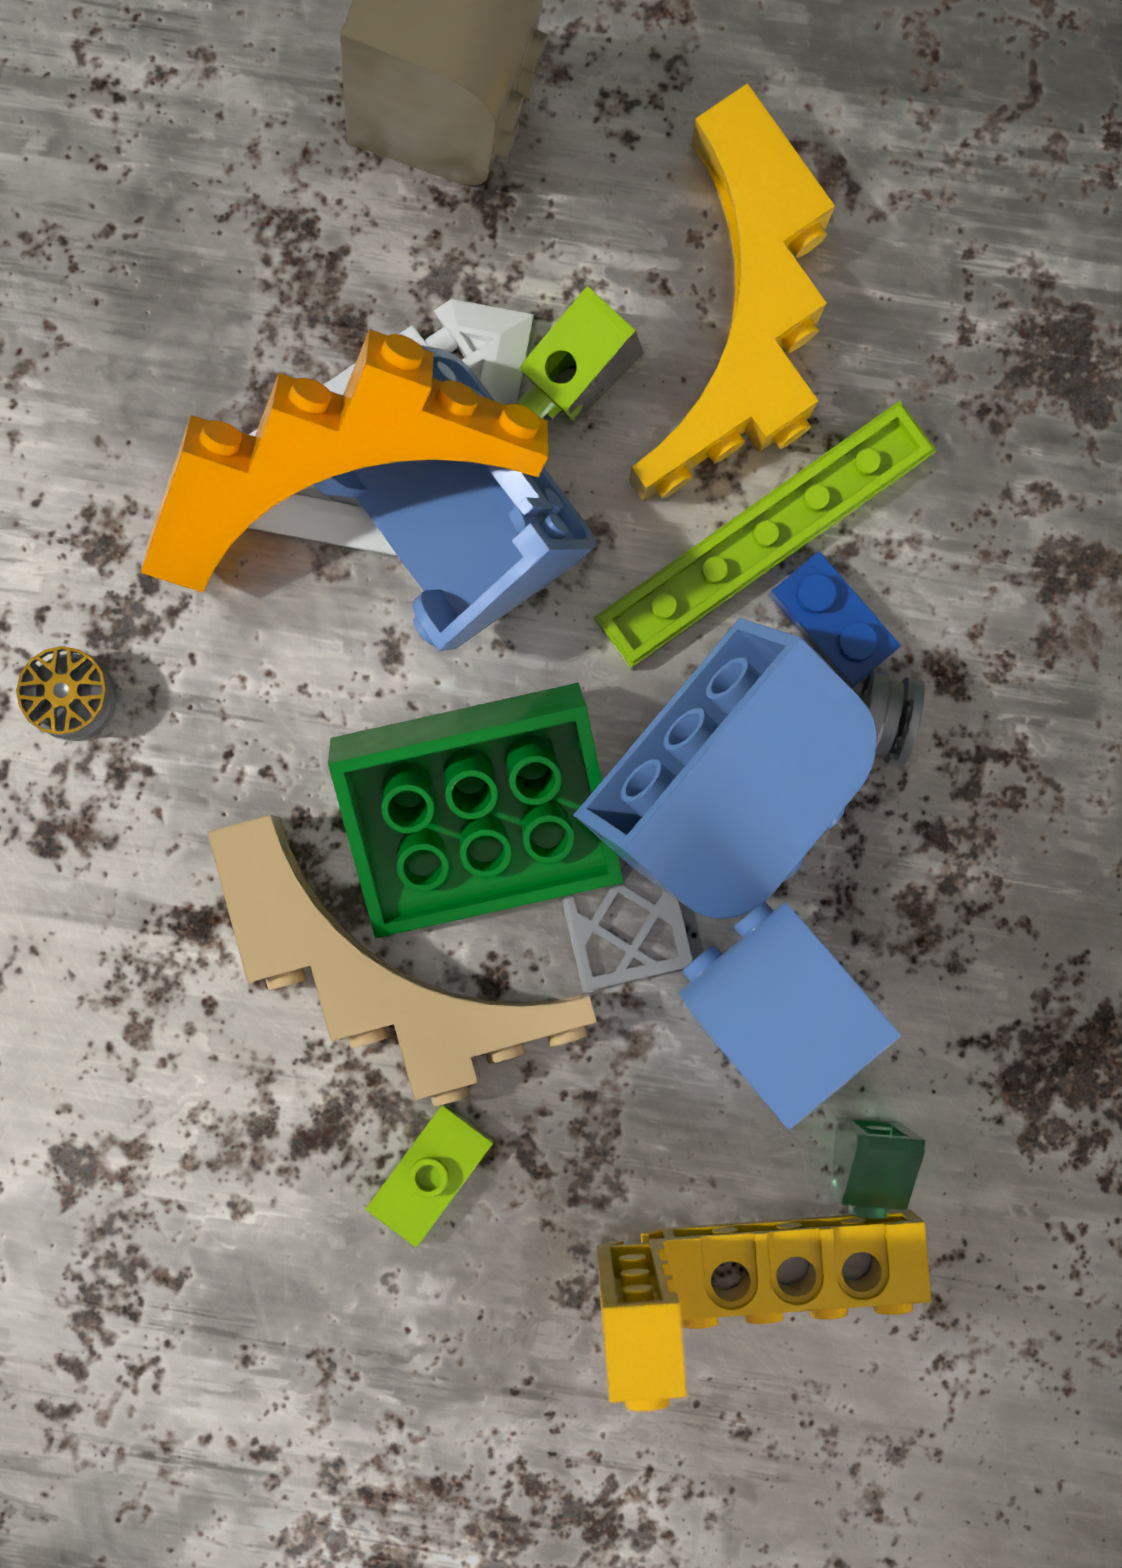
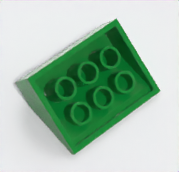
M579 682L330 738L328 767L375 939L624 883L618 854L574 816L575 812L602 782L587 706Z

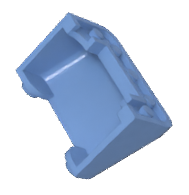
M421 345L423 349L434 353L432 378L442 382L452 380L463 383L470 387L477 395L494 400L474 372L460 358L444 349ZM450 460L399 461L360 468L314 484V487L328 496L336 494L345 498H357L423 590L413 600L412 608L415 615L413 623L419 635L430 645L435 646L438 651L454 650L575 566L596 547L593 533L545 467H543L539 477H535L511 469L475 462Z

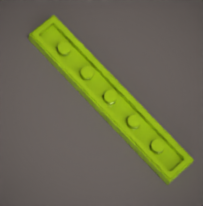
M899 400L594 617V620L628 668L632 670L929 459L937 450Z

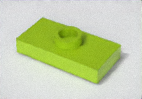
M441 1105L374 1195L365 1210L417 1248L493 1145L494 1140L448 1105Z

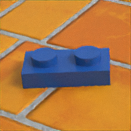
M820 551L816 552L769 593L770 598L850 688L854 687L867 676L871 669L874 670L901 647L899 642Z

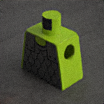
M587 285L521 364L519 369L532 383V386L515 404L529 408L538 417L547 420L548 424L560 411L572 422L576 423L644 353L635 329ZM569 368L576 369L574 377L569 382L564 384L557 383V378L562 371Z

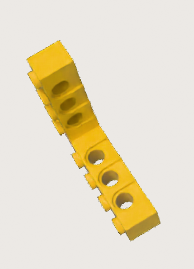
M912 1210L657 1228L641 1233V1243L624 1244V1241L615 1240L597 1245L609 1403L624 1402L625 1408L632 1411L660 1410L670 1405L671 1398L687 1397L682 1327L688 1329L710 1328L719 1324L718 1317L744 1316L745 1322L751 1324H772L782 1321L784 1319L783 1313L809 1311L811 1318L830 1320L846 1317L848 1315V1308L873 1306L874 1312L878 1314L900 1315L912 1312L913 1303L931 1302L925 1222ZM858 1252L871 1254L872 1267L865 1277L859 1280L843 1278L842 1268L849 1256ZM801 1257L808 1260L809 1268L807 1275L799 1283L786 1285L777 1280L778 1268L786 1259ZM724 1262H737L745 1267L743 1280L732 1289H720L711 1283L714 1270Z

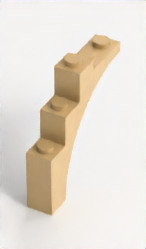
M268 815L207 832L247 983L265 978L268 991L305 981L303 968L311 966L330 1041L348 1037L350 1048L388 1038L385 1026L394 1024L414 1100L430 1096L432 1105L439 1106L470 1096L468 1085L478 1083L481 1076L475 1056L486 1053L488 1064L505 1061L525 1054L524 1042L548 1036L550 1046L566 1044L586 1037L585 1025L597 1022L589 994L558 1000L533 1002L494 1001L457 994L427 984L396 969L369 951L346 931L323 905L305 878L292 852L280 817Z

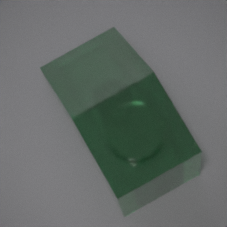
M836 1117L831 1194L841 1205L848 1206V1214L857 1217L882 1219L887 1218L888 1209L907 1210L925 1154V1139L900 1122Z

